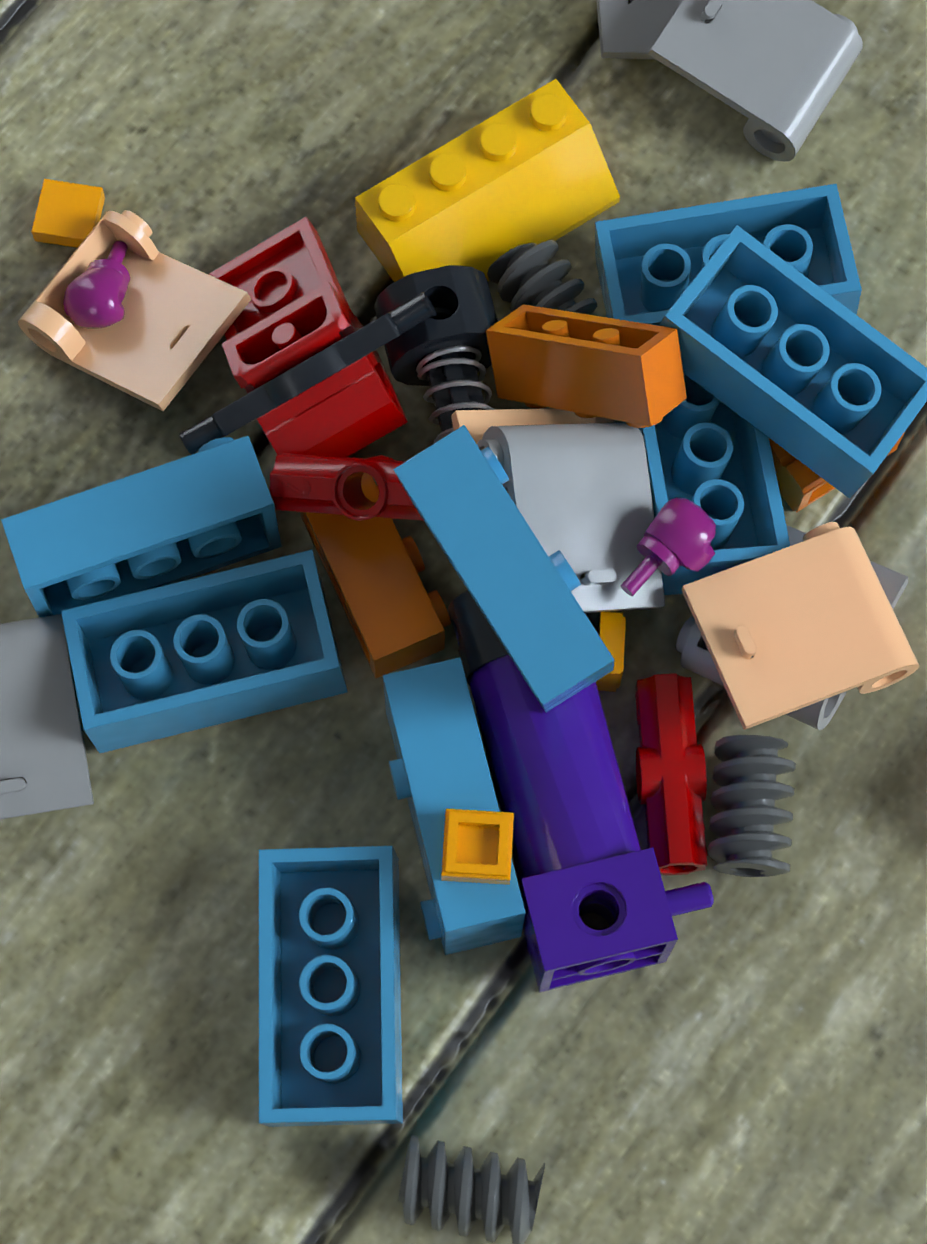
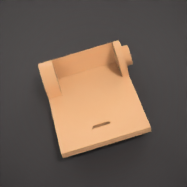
M124 210L122 214L115 211H107L18 320V325L30 340L53 357L164 412L251 301V298L246 291L160 253L149 238L153 233L151 228L135 213ZM115 241H122L128 246L122 265L125 266L130 275V282L125 297L121 302L125 311L124 319L111 326L97 329L81 328L75 325L73 320L64 311L63 301L67 286L84 271H87L91 262L98 259H107Z
M837 522L820 525L806 533L802 538L803 542L683 585L682 593L744 730L856 687L861 694L886 688L908 677L919 668L917 659L853 527L840 528Z

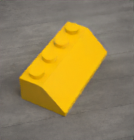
M554 79L356 196L357 231L394 282L412 273L448 265L473 267L484 272L487 281H490L487 276L490 265L509 250L528 243H536L538 245L548 240L556 241L619 203L620 195L590 122L558 80Z

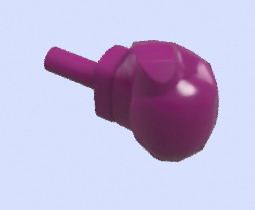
M115 241L107 259H98L91 262L87 271H84L67 286L63 301L64 311L73 320L75 325L81 328L97 329L111 326L124 319L125 311L121 302L125 297L130 282L129 272L122 265L128 249L126 243Z
M686 498L669 500L661 508L644 532V537L637 544V550L645 559L620 585L622 590L633 597L657 569L667 576H672L679 566L698 572L715 555L710 545L716 534V524L698 505Z

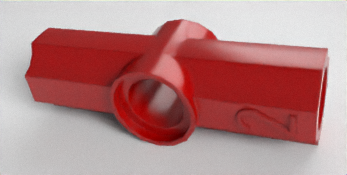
M285 453L276 456L275 465L270 473V495L273 498L276 510L345 515L347 518L356 521L369 520L374 517L424 521L393 470L406 461H395L383 455L372 456L366 459ZM364 473L371 475L378 484L379 496L376 503L366 498L362 491L361 480Z
M677 673L654 674L651 677L637 680L635 686L636 718L640 739V747L636 748L635 760L638 801L640 805L645 804L648 848H654L660 874L665 876L687 875L692 872L703 871L707 867L708 853L702 802L706 800L707 792L705 754L702 744H697L691 677H683Z

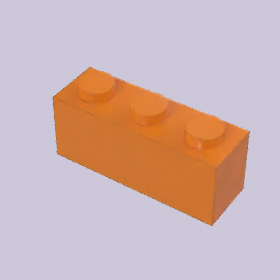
M523 304L486 330L498 398L523 402L529 408L540 409L549 407L570 411L581 418L602 417L623 421L628 426L634 428H645L658 424L666 414L687 399L677 328Z
M364 473L361 480L362 491L366 498L376 503L379 496L378 485L375 484L371 475ZM300 512L305 527L375 679L445 649L444 627L451 625L449 614L437 590L430 593L426 592L418 575L419 572L425 570L418 547L411 536L401 539L392 520L394 518L374 517L369 520L356 521L347 518L345 515Z

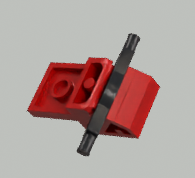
M307 216L208 274L246 291L251 298V301L226 331L225 337L227 341L222 343L232 374L241 389L244 388L247 395L179 433L184 446L191 455L197 453L204 444L214 439L225 437L256 418L277 455L285 453L348 457L408 422L377 349L426 319L437 315L424 291L363 327L350 310L319 234Z

